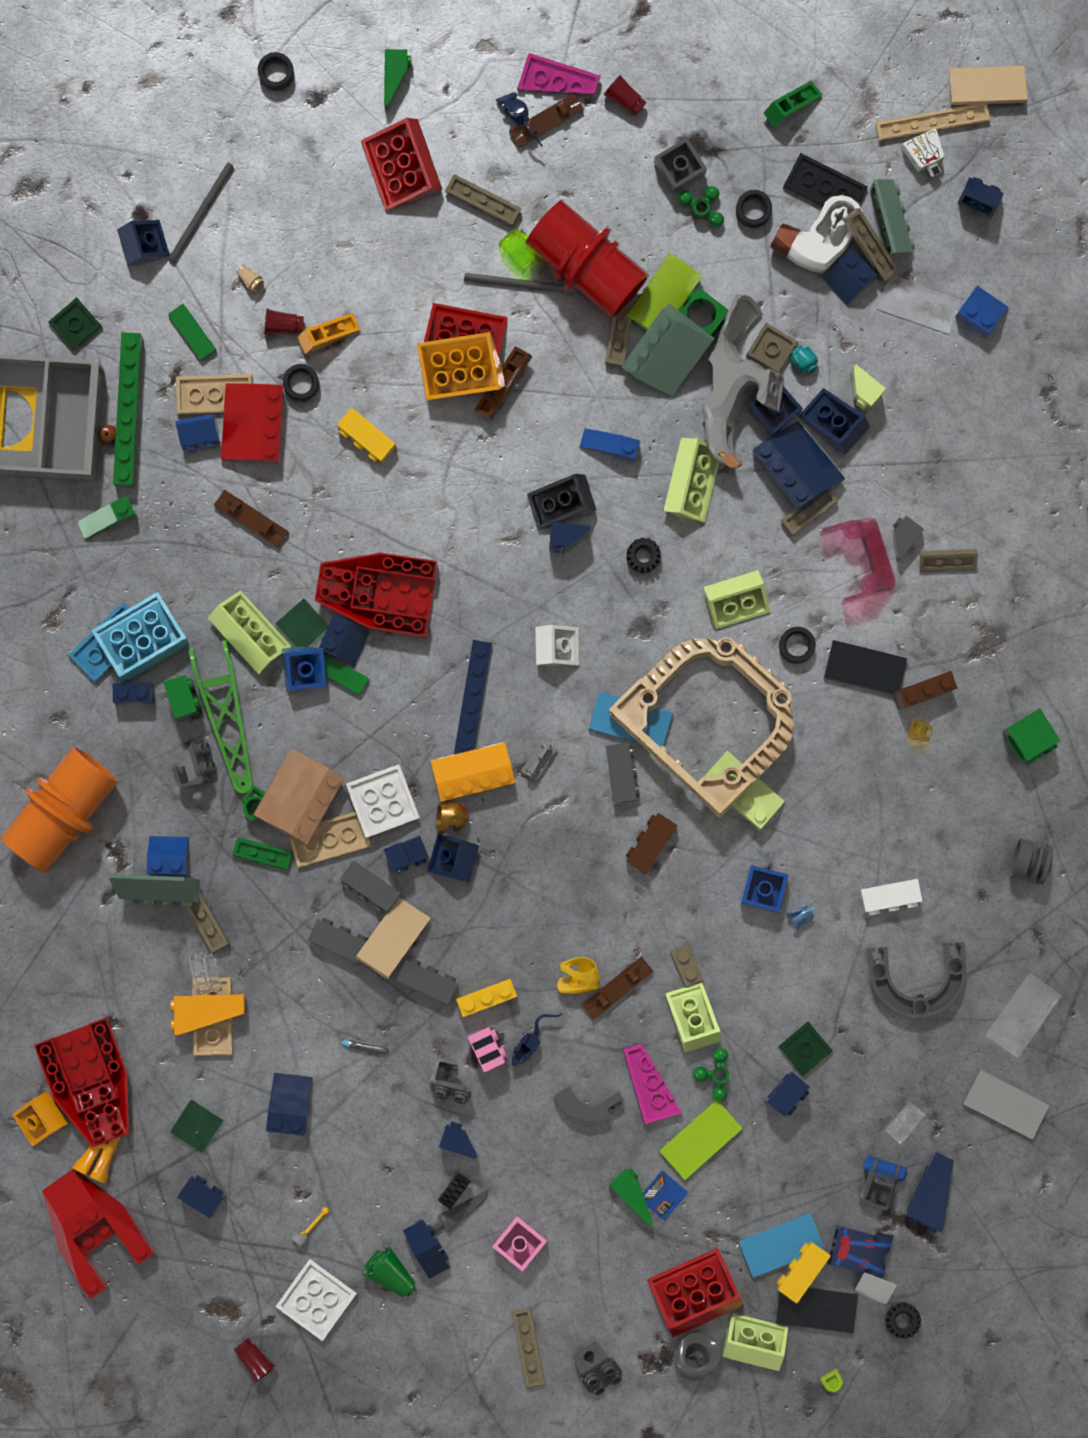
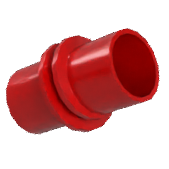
M560 200L533 228L525 244L556 270L555 279L558 282L566 279L564 290L567 293L578 289L606 314L614 318L638 293L648 279L649 274L618 248L619 243L616 240L611 242L608 239L611 232L608 226L598 231L568 204Z

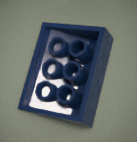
M799 421L770 436L753 449L754 458L799 513L803 512L845 480V477Z

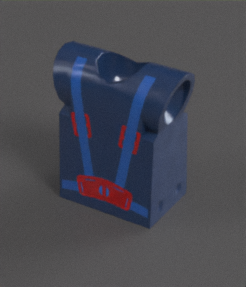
M836 1225L829 1253L831 1257L827 1263L861 1273H868L883 1279L886 1269L884 1258L891 1249L894 1235L871 1234Z

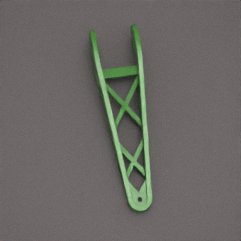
M222 640L230 674L202 681L194 649L190 648L189 655L195 679L234 789L239 793H247L253 787L235 668L227 640ZM231 682L224 705L205 690V688ZM232 692L237 717L226 709ZM209 699L222 709L217 722ZM225 713L239 725L240 737L235 750L222 739L219 731ZM241 743H242L244 758L238 754V751H239V748H240V746H241ZM225 747L233 754L231 762L229 761ZM236 757L246 765L242 778L232 769Z

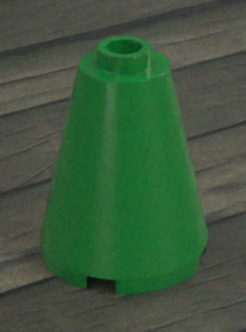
M386 1244L382 1246L385 1248L382 1252L377 1250L364 1265L366 1271L362 1270L361 1273L366 1278L397 1295L409 1297L415 1290V1281L392 1248Z

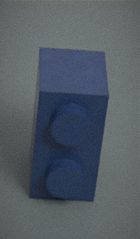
M112 683L113 703L115 705L154 704V685L152 683Z

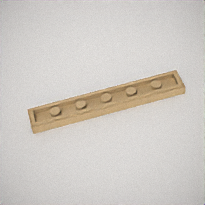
M972 104L879 121L875 123L878 141L881 142L924 134L934 128L937 131L986 123L990 122V115L987 104Z

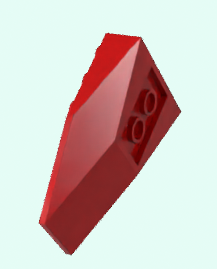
M381 552L320 563L315 601L367 628L426 639L438 562Z
M109 1017L34 1045L54 1101L91 1147L129 1134L127 1070Z

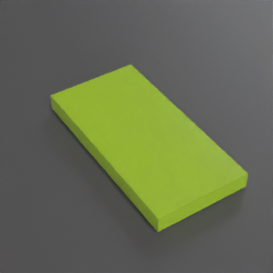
M714 1101L659 1151L683 1179L686 1180L743 1128L720 1102Z

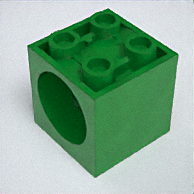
M701 288L697 291L693 290L687 298L685 307L681 305L678 310L690 319L689 315H687L690 309L702 306L709 309L714 321L709 326L700 328L713 337L724 324L729 310Z
M1041 708L1002 731L1022 764L1028 762V764L1035 762L1041 758L1040 753L1044 752L1047 754L1058 747L1057 743L1060 742L1059 737Z

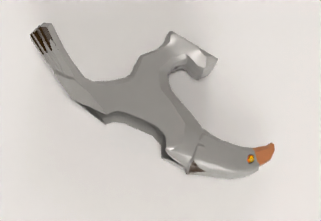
M738 294L734 298L717 342L708 359L713 366V391L710 397L702 402L704 414L703 427L709 450L717 461L732 469L742 466L734 453L733 432L735 422L748 396L759 386L757 400L767 408L780 412L784 376L773 369L765 370L754 361H743L739 355V341L763 315L760 307L752 297L745 294Z

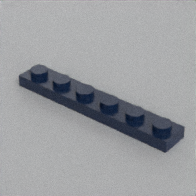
M473 640L454 749L456 754L474 750L492 646L491 642Z

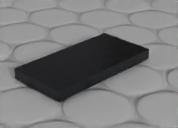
M800 153L783 188L823 207L829 198L840 195L851 197L860 204L868 186Z
M833 640L824 678L894 695L893 691L901 688L907 658Z
M808 1288L799 1302L795 1303L780 1292L776 1323L854 1333L858 1294Z

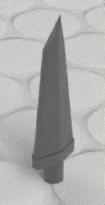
M489 1190L451 1208V1210L449 1209L437 1215L440 1221L433 1225L434 1230L438 1232L445 1227L447 1232L450 1231L484 1202Z

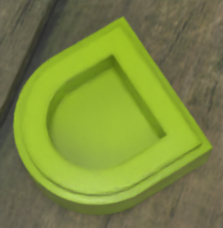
M837 1369L820 1377L827 1391L837 1392L842 1388L843 1380Z

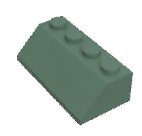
M894 179L873 180L870 192L885 248L892 260L911 256L915 245L913 239H910L908 235L910 226L908 220H904L905 208L903 202L900 203L899 186L895 184Z

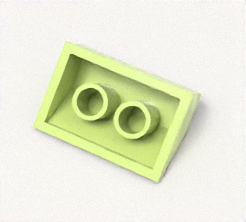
M758 570L703 587L715 629L770 613L764 582Z
M732 1313L722 1357L779 1371L785 1355L789 1327Z

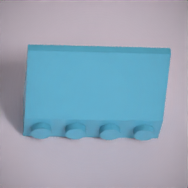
M158 592L92 630L93 635L122 683L128 682L189 646L185 635Z

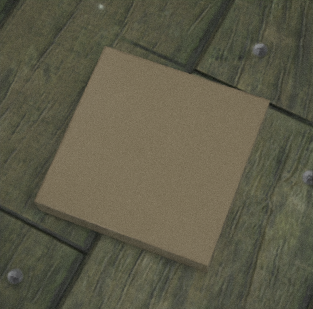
M765 323L746 356L764 367L780 373L798 341L770 324Z

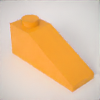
M353 313L306 328L297 338L304 353L307 354L335 343L361 329Z

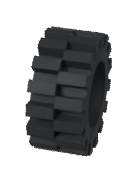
M642 537L634 540L627 549V563L636 572L649 573L660 562L661 551L659 545L654 540H650V538L645 539ZM646 548L650 551L651 559L648 562L642 563L638 561L636 553L639 549Z
M458 1172L438 1201L451 1210L471 1181Z
M905 1302L896 1303L886 1312V1327L894 1336L900 1339H908V1337H913L915 1333H918L922 1320L919 1311L911 1304ZM901 1313H906L910 1316L911 1322L906 1328H900L896 1324V1317Z

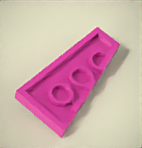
M528 53L517 90L595 95L601 76Z
M640 1044L623 1049L644 1123L647 1124L682 1114L644 1046Z

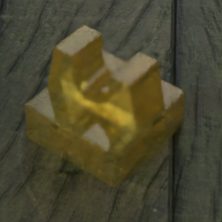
M912 719L907 738L929 742L930 738L926 737L927 730L932 731L933 727L926 721Z

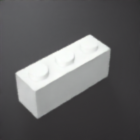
M918 879L859 890L864 913L869 912V916L880 914L881 909L887 908L888 912L900 910L899 906L902 905L912 908L917 907L918 902H922Z

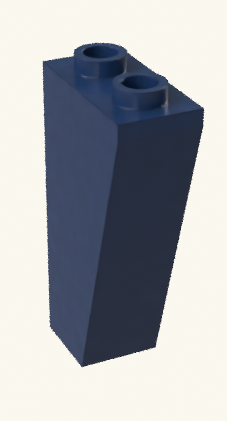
M933 1152L906 1209L905 1215L909 1216L908 1221L916 1225L921 1222L926 1225L925 1229L936 1233L937 1230L942 1232L954 1160L938 1152Z

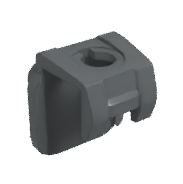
M192 741L191 746H189V752L198 779L189 782L185 766L180 767V771L179 767H175L174 779L180 787L212 782L211 775L216 772L215 763L209 761L207 757L211 753L209 743Z
M450 1058L438 1059L431 1074L430 1089L435 1090V1097L446 1100L451 1095L455 1098L454 1102L466 1104V1101L471 1099L472 1094L468 1087L437 1080L440 1067L457 1071L458 1063Z
M596 1341L573 1355L581 1374L580 1380L590 1393L599 1396L605 1392V1387L608 1385H617L621 1382L622 1370L614 1358L608 1357ZM594 1353V1362L590 1363L584 1360Z

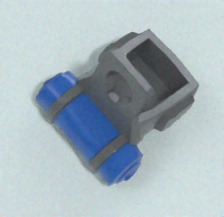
M868 1155L863 1163L864 1171H867L868 1175L867 1180L863 1181L859 1196L861 1197V1202L888 1211L896 1198L897 1192L895 1188L898 1181H904L907 1176V1167Z

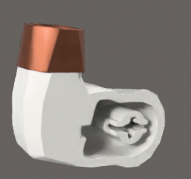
M844 195L831 197L825 202L818 219L813 223L808 232H800L801 229L782 223L770 248L798 266L813 272L824 273L844 253L850 244L853 235L843 219L856 208H860V206L851 197Z

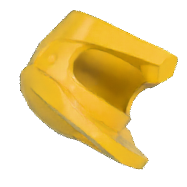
M576 957L560 964L561 971L566 972L569 976L558 979L557 989L559 993L593 992L600 987V974L596 963L592 959ZM573 965L578 966L576 971L570 969V967Z

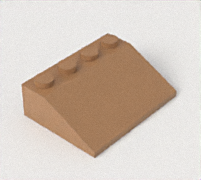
M290 749L253 816L299 844H308L345 777L323 764Z

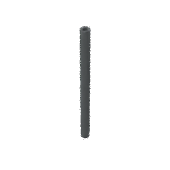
M226 163L168 257L171 261H176L234 167L231 163Z
M465 273L464 280L566 292L564 284Z

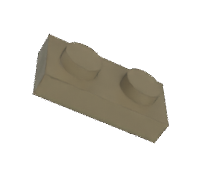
M688 944L670 951L685 987L703 980Z

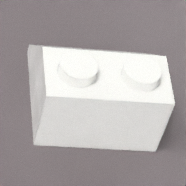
M559 625L535 627L536 665H579V627Z

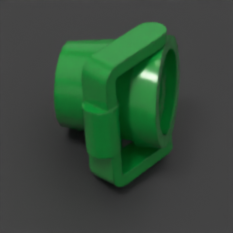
M252 787L241 801L244 804V814L253 821L260 820L253 816V813L265 794V791L257 787ZM252 792L258 795L249 797L252 794Z

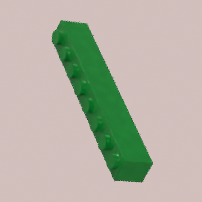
M121 332L113 484L115 487L135 488L143 348L141 333Z

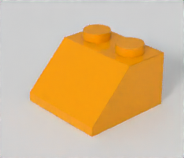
M48 1091L32 1099L12 1114L32 1147L68 1124Z

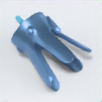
M805 905L799 910L786 913L789 919L795 917L792 922L794 923L793 928L797 927L796 931L805 922L814 918L812 911L815 908L810 910L808 905Z

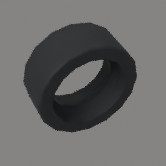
M271 52L263 56L258 64V76L261 83L266 88L274 91L288 87L294 77V68L290 59L285 54L279 52ZM271 61H281L285 64L287 68L286 77L279 82L267 79L265 68Z
M759 190L744 192L736 204L738 220L750 228H758L764 225L769 220L772 212V202L769 196ZM750 198L760 199L764 203L765 212L759 219H749L743 212V205Z
M296 364L286 370L283 376V387L291 399L304 402L316 395L319 389V379L312 367L306 364ZM297 372H305L312 379V386L306 393H296L290 387V379Z
M799 626L786 630L779 641V650L783 658L795 664L803 663L810 659L816 647L813 634L806 628ZM793 634H801L808 641V650L802 656H793L786 648L787 639Z

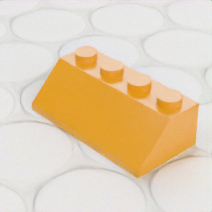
M505 742L430 760L441 802L515 783Z

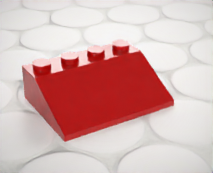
M407 117L361 140L385 211L426 198L442 190L418 119Z
M433 303L424 342L491 332L498 357L500 358L508 317Z
M226 383L221 460L278 464L283 385Z
M718 1248L647 1279L672 1337L744 1306Z

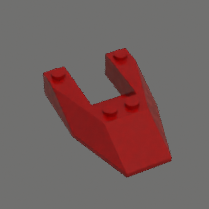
M75 1169L70 1170L42 1190L59 1250L89 1299L96 1296L109 1285L87 1254L111 1236L117 1234L138 1265L156 1253V1250L124 1204Z

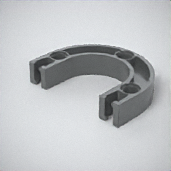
M943 943L945 965L943 981L935 992L923 998L908 997L894 986L889 973L887 947L878 948V951H882V963L874 964L872 956L875 948H867L868 976L873 992L884 1006L906 1017H929L946 1010L958 998L965 983V943H955V946H959V958H951L949 946H953L952 943ZM954 961L960 964L958 972L951 970V964ZM877 966L881 967L884 971L883 975L879 978L874 975V969ZM919 1002L925 1006L924 1012L920 1014L915 1010V1006Z

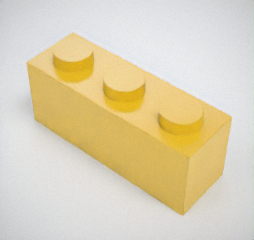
M352 407L337 424L340 429L338 432L346 439L350 437L354 441L353 445L360 451L363 449L369 453L367 456L375 463L379 461L382 464L396 448L395 442Z
M510 978L456 1000L462 1016L465 1017L515 998L517 994Z
M812 1241L803 1244L799 1250L801 1254L798 1259L794 1258L788 1266L790 1270L786 1276L782 1274L776 1283L778 1284L777 1289L795 1303L799 1302L831 1257V1255Z

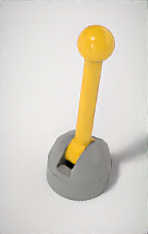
M324 1207L322 1213L305 1231L296 1232L291 1239L303 1248L308 1241L307 1234L324 1215L329 1214V1209Z

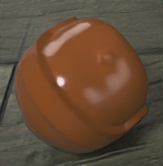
M111 424L103 425L98 433L100 441L106 445L114 443L116 428Z

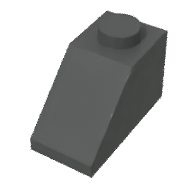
M907 515L904 519L899 517L893 525L896 528L893 531L895 556L898 561L901 560L924 530Z

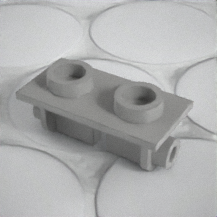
M541 739L521 772L537 782L557 749Z

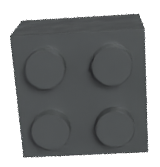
M687 137L654 158L655 165L673 193L678 192L706 175L707 172L706 166Z

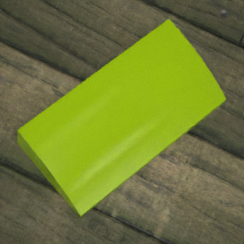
M669 253L626 315L647 331L661 310L669 303L677 310L684 304L702 278V275Z

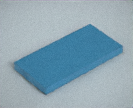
M122 602L100 625L126 611L129 607ZM92 632L68 655L95 683L113 667Z
M599 692L589 729L639 743L609 715V709L620 698ZM655 708L653 711L648 712L647 731L645 734L660 747L661 745L664 746L673 712Z
M811 1213L738 1241L753 1278L790 1264L794 1258L797 1260L801 1254L799 1250L805 1242L809 1243L812 1241L825 1250Z

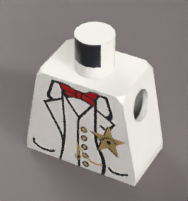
M936 128L903 143L901 147L903 152L918 172L927 169L931 178L942 173L938 163L943 161L944 153Z

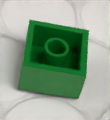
M182 675L163 682L174 718L177 721L200 715L199 710L202 709L199 698L194 696L193 692L196 691V687L191 678Z

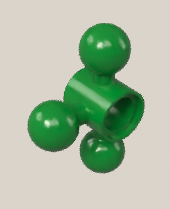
M707 187L705 198H699L696 201L693 199L690 191L684 190L680 192L678 196L680 204L685 206L691 205L694 217L697 219L708 217L710 224L714 227H720L724 223L723 214L710 211V201L717 200L720 195L717 187ZM703 205L706 207V211L703 213L698 212L696 207Z
M717 1048L713 1052V1058L717 1062V1066L712 1071H708L702 1066L697 1067L693 1072V1077L698 1082L712 1078L717 1083L716 1088L712 1091V1097L715 1101L722 1102L727 1098V1091L723 1087V1083L729 1079V1071L724 1067V1062L728 1059V1052L724 1048ZM718 1069L725 1071V1078L723 1080L715 1078V1072Z

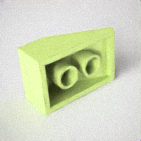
M702 982L665 993L684 1053L721 1042L720 1029Z

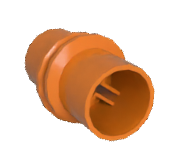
M76 746L71 747L47 779L39 777L36 780L40 787L38 790L31 788L25 790L30 799L29 802L1 836L2 841L14 853L44 873L48 872L71 841H77L80 838L79 831L85 833L92 832L94 828L89 820L90 817L119 782L107 768Z

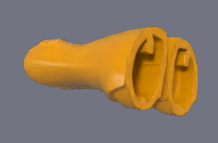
M121 1137L95 1147L90 1145L72 1168L88 1176L96 1156L103 1149L89 1177L106 1184L110 1163Z

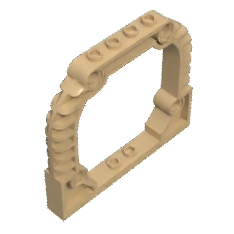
M727 637L719 641L709 638H695L680 643L645 677L640 678L609 709V715L719 818L785 752L791 742L794 727L793 716L790 710L792 697L787 690L786 684L782 681L778 682L774 678V674L768 668L764 669L754 655L750 656L741 643H736ZM728 646L731 651L723 652L721 648ZM711 658L720 666H733L767 697L766 706L768 711L776 718V725L769 738L740 767L728 766L723 770L721 776L702 777L697 782L682 768L683 764L675 758L673 760L668 755L669 751L662 745L659 747L645 732L647 731L648 712L653 711L657 707V694L692 661ZM645 697H651L653 701L651 703H645L643 699ZM784 697L787 702L780 704L777 702V699ZM729 774H734L737 779L729 781L726 777Z

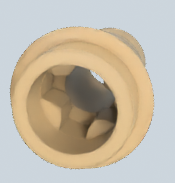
M245 265L238 268L237 274L241 277L248 290L257 292L263 286L262 276Z

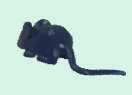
M512 92L497 98L496 102L505 109L504 114L510 115V119L517 125L524 122L525 127L542 147L543 145L527 124L528 107L524 101L516 98L518 96L517 93Z
M563 1013L557 1015L542 1014L537 1017L534 1033L527 1032L521 1038L518 1045L514 1047L512 1066L528 1061L533 1052L539 1047V1020L543 1017H559Z

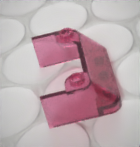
M868 517L849 520L821 530V536L842 530L848 539L861 537L872 570V574L864 576L860 582L862 593L844 598L842 605L890 591L895 586V576L878 523L875 519Z

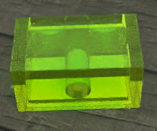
M516 227L499 241V247L521 273L524 274L539 262L541 257L525 244L528 237L523 230L519 231Z

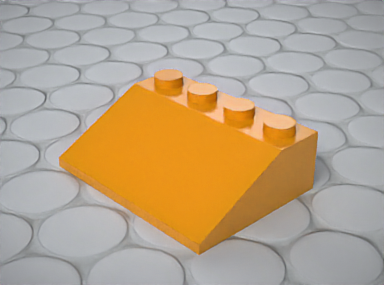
M491 332L417 343L427 400L499 390L505 387L502 366Z

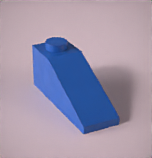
M585 428L580 447L635 462L640 440Z

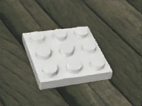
M399 764L345 784L365 839L420 818Z
M309 1259L275 1307L323 1341L357 1292L315 1261Z

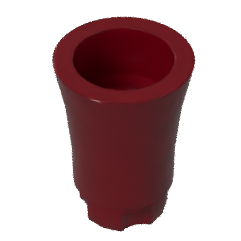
M621 74L604 93V96L616 102L633 116H636L647 103L626 82Z
M266 308L264 334H301L303 332L304 315Z
M249 1338L234 1349L235 1353L239 1355L238 1358L250 1373L254 1383H257L276 1367Z

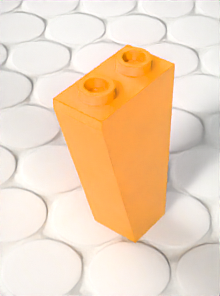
M245 994L174 996V1000H171L170 1003L171 1012H174V1020H171V1031H174L175 1035H182L246 1014Z

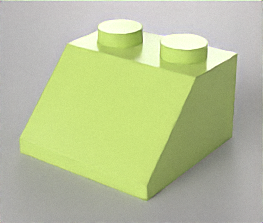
M856 364L850 374L853 401L859 410L869 412L886 388Z

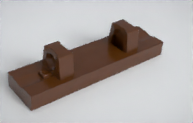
M575 93L528 119L527 124L538 138L584 111V108ZM524 122L509 130L518 148L535 139L525 127Z
M516 346L513 348L502 366L505 387L499 390L486 391L475 408L477 413L492 420L497 411L501 410L504 400L519 377H522L524 369L532 358L529 353Z
M225 489L214 504L216 508L276 547H279L288 533L286 529Z
M642 956L639 957L585 1001L582 1006L594 1020L652 973V968Z

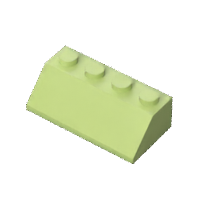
M681 438L664 512L705 523L719 466V461L710 452L708 443L694 438Z
M241 590L219 604L208 617L210 622L258 674L266 670L282 656V649L292 647Z
M727 750L704 777L721 776L726 767L736 766L738 768L742 763ZM729 774L726 777L729 781L737 779L734 774ZM758 778L733 807L760 830L785 801Z

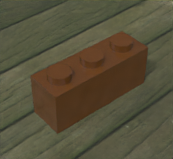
M947 671L893 691L899 709H905L958 689L952 671Z
M660 813L656 816L652 814L647 822V825H649L647 831H641L636 839L639 843L635 848L631 847L626 854V857H628L626 862L644 874L648 872L678 826Z

